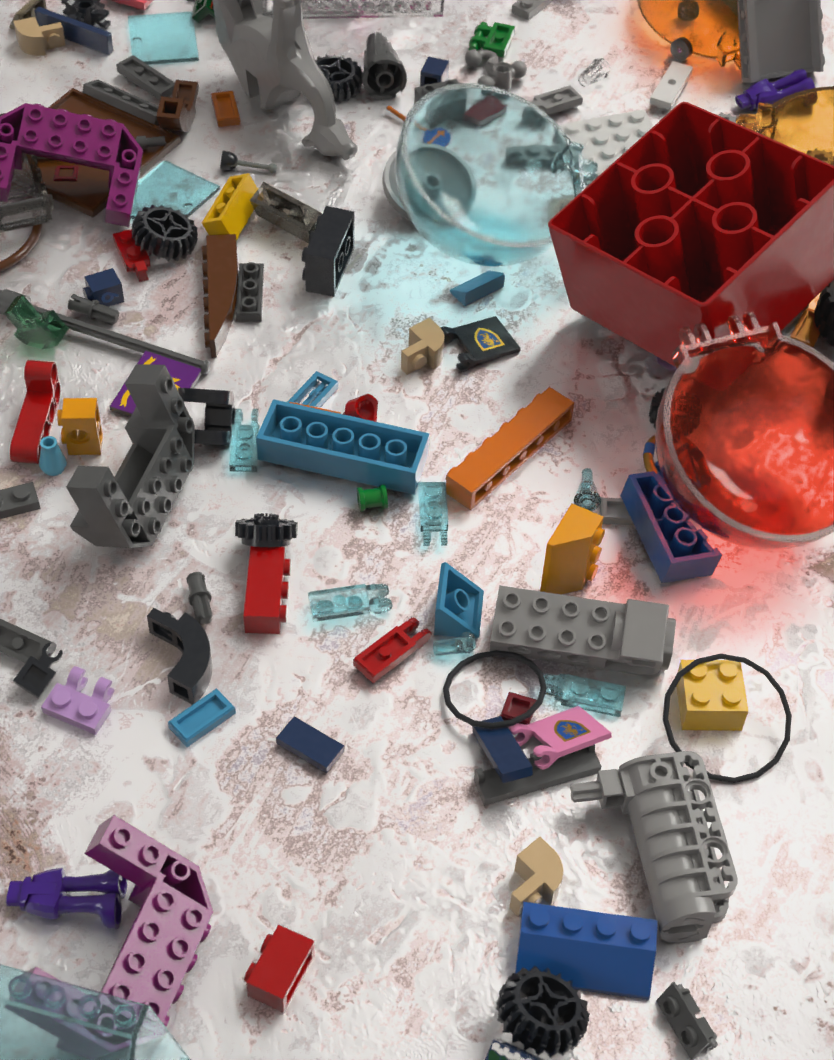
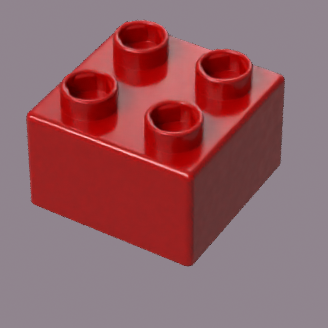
M679 103L548 222V228L570 307L717 390L724 388L834 280V166L691 103Z

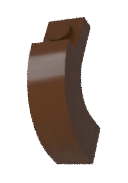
M175 80L172 98L161 96L156 115L161 129L181 132L190 130L196 114L195 103L199 90L198 82Z

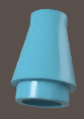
M52 436L44 437L40 441L39 467L49 476L59 475L64 471L67 460L57 444L56 438Z

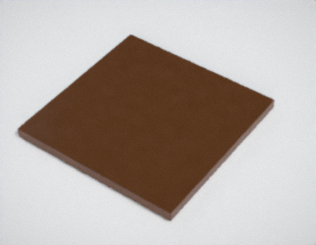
M74 88L48 107L56 110L65 109L70 113L80 115L88 114L103 120H115L118 123L124 124L134 139H137L136 136H146V138L165 136L166 146L147 147L148 150H143L140 177L181 143L179 135L161 129L157 125ZM45 157L24 158L22 170H14L13 180L92 218L107 207L110 188H108L109 171ZM79 166L77 181H53L56 167ZM60 169L59 176H73L74 169Z

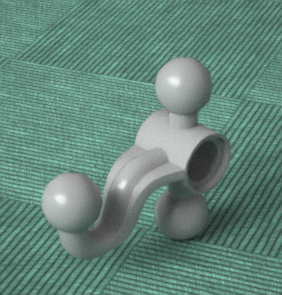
M473 49L469 50L465 55V62L470 67H477L482 59H488L485 64L488 76H481L477 81V89L484 94L492 90L497 92L509 91L512 85V77L517 79L523 78L527 72V66L524 62L515 61L513 64L498 62L497 54L489 50L477 51Z

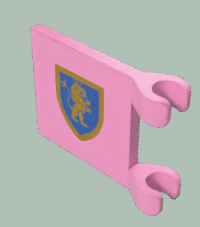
M580 706L528 725L517 723L509 726V730L513 735L518 734L514 738L519 746L524 745L532 736L543 744L535 747L533 750L537 757H542L540 760L534 761V764L542 770L549 768L562 756L612 738L611 732Z

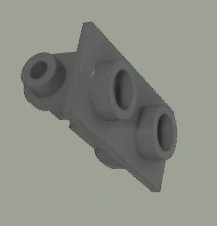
M675 981L672 982L656 1001L690 1059L694 1060L704 1049L708 1052L718 1046L716 1041L718 1036L714 1033L705 1017L696 1018L695 1015L701 1010L690 994L689 988H684L682 984L676 985Z

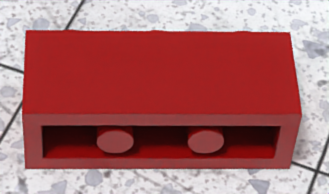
M250 547L243 614L245 633L280 634L281 623H286L287 605H283V599H288L289 582H285V576H290L291 559H286L285 547Z

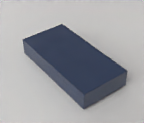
M295 716L276 737V744L325 773H328L345 751V745Z

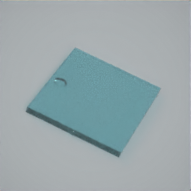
M192 11L128 16L132 55L148 65L199 61L194 21L191 18Z
M163 160L139 180L131 219L135 220L138 211H142L144 207L150 208L151 205L159 207L161 204L165 208L171 206L173 210H180L181 214H188L189 217L220 190V186Z

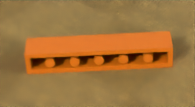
M548 387L542 394H537L527 407L521 408L513 419L501 425L498 432L492 437H487L476 451L470 452L461 464L448 471L445 478L446 494L469 510H472L572 421L575 402L551 387Z

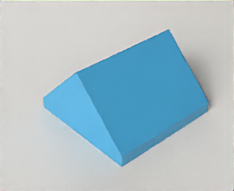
M446 562L441 564L434 635L477 639L480 635L484 590Z

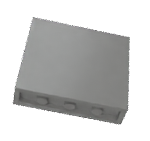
M737 0L742 82L754 83L765 78L783 77L799 69H804L806 73L824 72L825 56L822 44L824 42V33L821 23L823 11L820 0Z

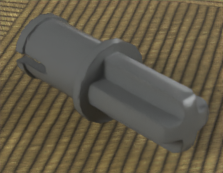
M76 294L71 295L74 301L69 299V310L88 315V318L91 320L96 318L110 324H115L118 321V310L99 304L98 300L91 301Z
M201 572L190 573L186 578L190 591L189 603L193 606L195 619L200 624H209L213 616L210 606L212 597L206 588L205 575H202Z

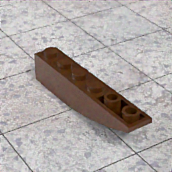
M236 234L206 235L207 245L202 246L203 261L207 260V262H202L203 277H208V279H203L204 295L208 294V297H203L204 312H209V314H204L205 330H209V332H204L205 348H210L211 358H217L229 333L237 306L238 259Z

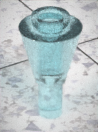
M585 468L582 470V481L574 497V504L592 511L600 506L601 497L593 481V471Z

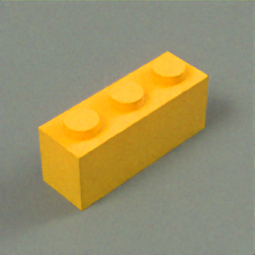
M249 173L228 178L202 221V225L209 235L236 234V241L238 240L241 231L248 223V219L262 197Z

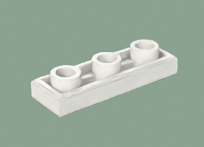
M672 61L651 95L649 103L660 109L670 110L692 75L693 67Z

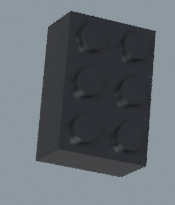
M326 206L323 214L318 215L316 229L311 231L309 245L304 247L301 258L302 262H305L302 280L305 281L307 292L335 296L354 251V211Z

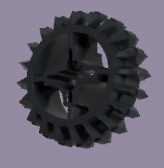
M326 54L323 58L317 57V60H315L316 64L329 82L334 101L339 103L342 100L349 101L350 97L355 98L356 94L360 93L363 84L362 71L356 61H352L351 58H344V55L339 57L335 54L333 56Z
M162 204L159 207L151 205L150 208L144 207L142 211H138L131 227L132 239L135 240V245L140 246L142 252L147 251L149 257L153 255L158 257V260L165 258L169 262L170 259L178 261L180 258L186 259L187 255H191L198 241V227L194 225L193 220L188 219V214H181L180 210H173L171 206L165 208Z
M536 966L529 971L522 968L517 974L512 973L499 991V997L496 1002V1010L499 1011L497 1021L504 1024L503 1033L512 1034V1043L519 1041L524 1045V1051L532 1048L535 1050L537 1057L544 1051L550 1058L557 1053L564 1056L570 1049L573 1050L578 1046L581 1038L584 1037L587 1031L590 1013L587 1011L588 1001L581 999L582 990L572 988L573 980L566 982L561 978V972L553 975L548 967L542 972Z

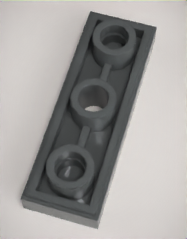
M239 263L236 307L237 322H262L264 263Z

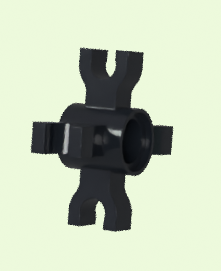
M61 0L62 4L67 5L63 10V14L67 15V17L91 26L98 24L104 29L111 25V21L105 19L109 15V10L104 9L105 4L100 3V0Z

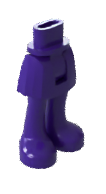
M799 69L772 83L765 78L744 90L743 94L735 96V101L741 110L748 108L752 111L756 108L758 111L774 109L778 106V103L799 96L805 105L814 104L817 93L812 78H807L806 71Z
M63 868L46 870L34 874L32 878L31 876L25 877L24 881H10L6 905L20 907L21 911L48 919H58L62 914L68 913L97 914L106 928L119 929L122 920V904L120 899H124L126 896L128 880L112 870L103 874L79 877L66 876ZM68 892L105 893L103 895L67 896Z

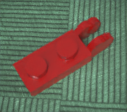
M411 617V619L399 627H394L354 657L353 666L374 684L417 651V649L423 647L432 637V632L426 628L410 638L411 633L416 631L419 626V621Z

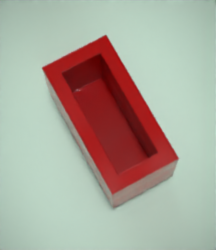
M278 924L273 935L268 934L265 937L260 949L262 955L257 963L252 962L245 974L244 982H246L248 997L285 1013L315 957V941Z

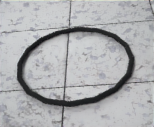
M720 653L698 658L676 674L665 694L663 723L671 747L675 752H682L674 740L668 720L670 697L681 677L698 664L724 659L745 663L762 673L779 693L786 714L784 740L774 759L757 772L738 777L716 775L707 772V775L711 780L738 783L760 777L779 762L790 741L792 714L784 690L768 670L746 657ZM684 762L686 766L694 770L695 766H690L689 762Z

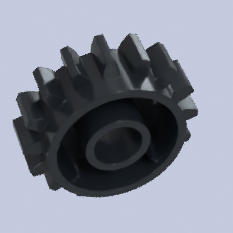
M264 513L254 514V518H243L235 522V536L242 538V544L282 547L290 545L292 538H297L298 522L279 519L278 514L270 513L268 516V513H265L264 516Z

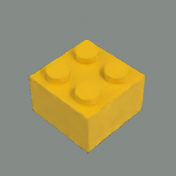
M681 659L678 672L694 660ZM714 660L701 663L681 677L676 688L682 730L742 731L749 710L741 662Z

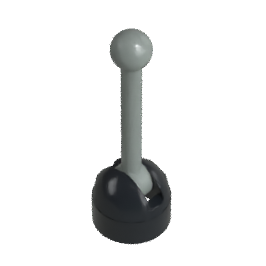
M229 151L222 152L221 170H233L237 165L266 169L271 173L277 171V166L274 163L265 165L240 161L234 153Z

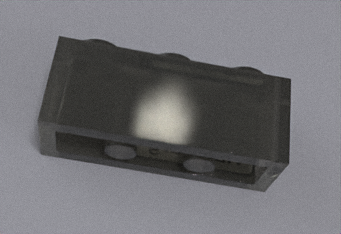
M265 182L262 183L250 199L257 216L309 243L311 231L316 229L318 215H322L320 211Z

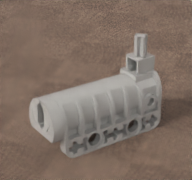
M682 751L637 757L621 764L619 769L598 771L596 781L570 784L571 800L573 803L599 800L601 809L621 807L622 814L630 815L661 938L673 943H687L707 938L712 923L720 922L726 917L729 909V897L736 890L738 876L701 756L692 751ZM684 762H689L690 766H695L692 774L693 779L689 780L688 768L683 767ZM698 790L705 795V799L702 801L700 800ZM707 822H712L710 828H708ZM714 847L721 851L722 857L720 859H717ZM724 881H729L727 887H725ZM713 902L717 906L720 905L718 912H715Z

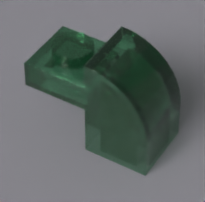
M24 295L17 296L4 313L17 328L14 336L24 344L39 349L58 346L69 329L54 310L39 314Z

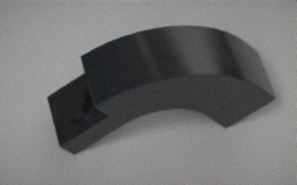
M153 608L147 615L149 633L175 646L182 652L181 659L167 675L169 692L193 705L200 700L207 690L212 676V659L208 636L201 624L186 612L177 620L172 614L168 612L163 613Z

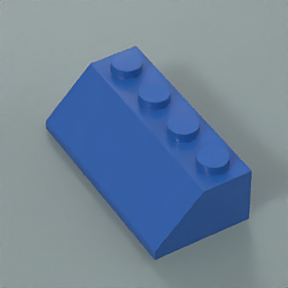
M524 902L520 920L515 973L517 974L522 968L529 971L534 966L542 972L548 967L553 975L561 972V978L566 982L573 980V989L649 1000L656 956L658 920Z

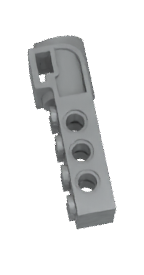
M499 585L490 651L514 652L532 659L630 674L653 675L657 674L660 669H669L673 653L676 620L668 618L669 605L633 599H627L625 604Z

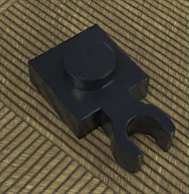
M50 642L43 647L42 656L39 661L30 656L13 680V683L38 699L56 675V672L50 668L51 665L59 662L63 655V651L60 650L56 657H49L46 652L51 647Z

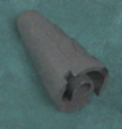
M375 32L370 34L366 40V50L364 51V70L362 73L364 89L369 92V96L375 99H393L396 97V93L399 91L402 93L406 87L407 74L402 61L399 60L397 52L393 49L391 43L388 42L382 33Z

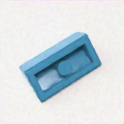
M489 270L450 289V293L464 306H467L503 288L505 274Z

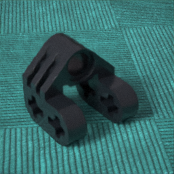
M178 388V392L184 402L206 403L205 429H195L194 443L230 445L235 425L233 391Z

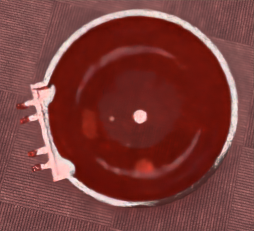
M752 312L743 313L742 322L737 315L728 317L727 323L731 335L712 339L704 323L695 324L694 333L696 339L689 326L680 328L679 337L682 344L671 354L677 369L662 396L655 429L656 453L661 474L668 490L680 508L696 524L710 534L732 544L753 549H790L810 544L834 533V363L816 349L801 341L782 335L777 322L771 323L770 326L760 327L757 318H755Z

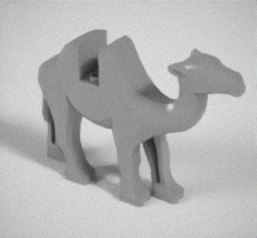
M212 0L219 42L228 56L247 96L252 98L260 95L261 108L270 110L299 97L303 93L310 102L315 117L310 134L301 140L303 146L315 147L322 155L339 156L344 160L353 158L358 148L349 138L343 122L336 118L332 89L325 75L316 64L305 31L301 5L303 0H272L273 17L270 16L267 0Z

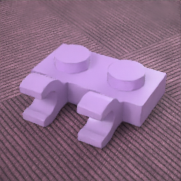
M74 666L68 675L66 685L57 683L41 708L44 714L96 735L112 711L110 704H107L114 693V689L110 688L112 681L100 677L94 687L93 695L90 697L81 693V690H83L88 682V678L83 677L86 670Z

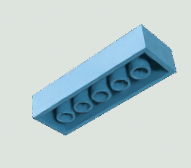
M273 399L256 437L257 460L377 487L385 484L386 489L415 495L429 455L430 433Z

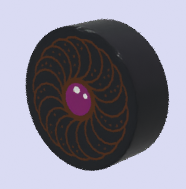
M680 37L672 42L670 50L675 59L683 61L692 55L693 47L687 38Z

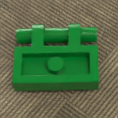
M481 22L475 28V36H472L469 41V50L483 48V50L495 52L498 57L504 58L515 34V26L494 22L493 27H491L486 22Z

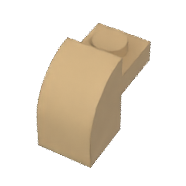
M35 17L13 21L17 42L21 50L27 54L43 56L46 55L47 49L66 46L61 22L39 26Z
M430 317L409 328V347L401 351V370L408 375L415 370L421 369L426 364L433 370L441 364L444 353V333Z
M539 836L516 857L514 871L525 882L512 892L509 908L518 917L522 914L524 902L540 904L544 899L549 905H553L560 892L564 871L561 858Z

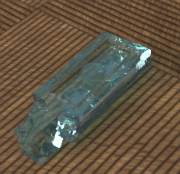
M544 674L547 687L545 694L555 696L554 699L561 701L562 706L572 708L580 706L583 710L621 717L626 686L569 674Z

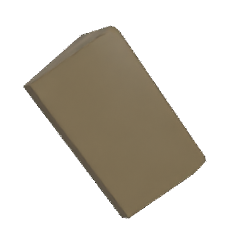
M30 0L16 12L10 24V29L15 30L13 21L31 17L36 18L35 10L38 7L47 9L46 1Z

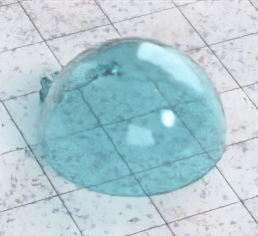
M458 83L432 90L412 106L398 138L395 155V176L399 197L407 216L417 231L432 246L449 257L468 264L497 267L528 261L553 247L548 222L583 191L585 185H589L599 176L595 174L598 171V163L583 159L582 150L584 149V144L572 142L563 129L533 103L498 87L476 83Z

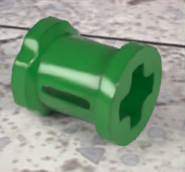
M381 484L379 488L364 490L362 487H357V501L360 512L374 507L388 509V496L385 484Z

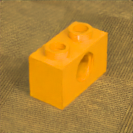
M64 398L63 407L57 412L58 426H63L61 429V442L66 444L68 455H101L103 431L97 398Z

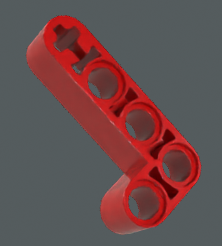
M27 360L24 370L27 393L11 441L10 460L17 463L39 464L40 441L50 434L60 400L61 386L55 362Z

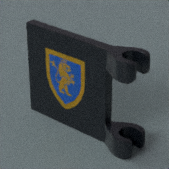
M496 316L454 328L440 327L444 333V346L457 338L467 352L461 353L457 357L460 363H457L456 367L460 372H466L476 364L518 353L521 350L520 346Z

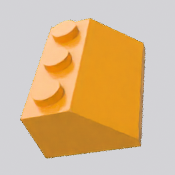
M571 503L547 542L541 592L567 594L582 590L588 580L593 581L599 567L596 565V562L602 551V548L598 546L605 534V530L602 529L604 516Z

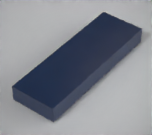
M498 716L483 721L494 723L504 720L501 716ZM472 726L475 737L503 783L533 775L531 763L508 727L489 729Z

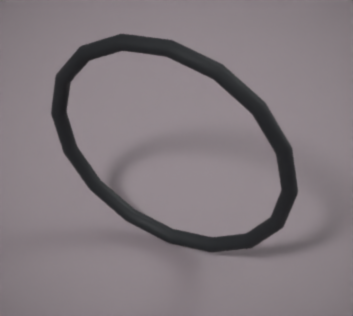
M495 650L477 653L460 661L448 674L443 687L446 706L456 718L471 726L496 729L513 726L531 717L542 705L547 687L543 672L532 660L514 652ZM495 656L514 658L529 665L537 674L540 683L537 701L527 712L511 720L494 723L473 720L461 714L451 702L449 688L453 677L464 666L478 659Z

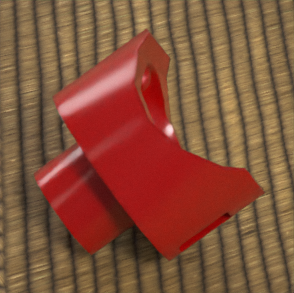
M370 394L354 398L346 403L343 415L377 422L378 401Z

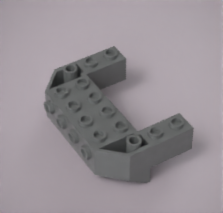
M136 364L125 383L136 405L133 414L125 426V430L133 444L115 477L109 467L78 466L66 486L79 509L70 527L74 532L95 546L117 548L152 546L161 532L173 504L182 491L189 473L193 469L195 425L165 365Z

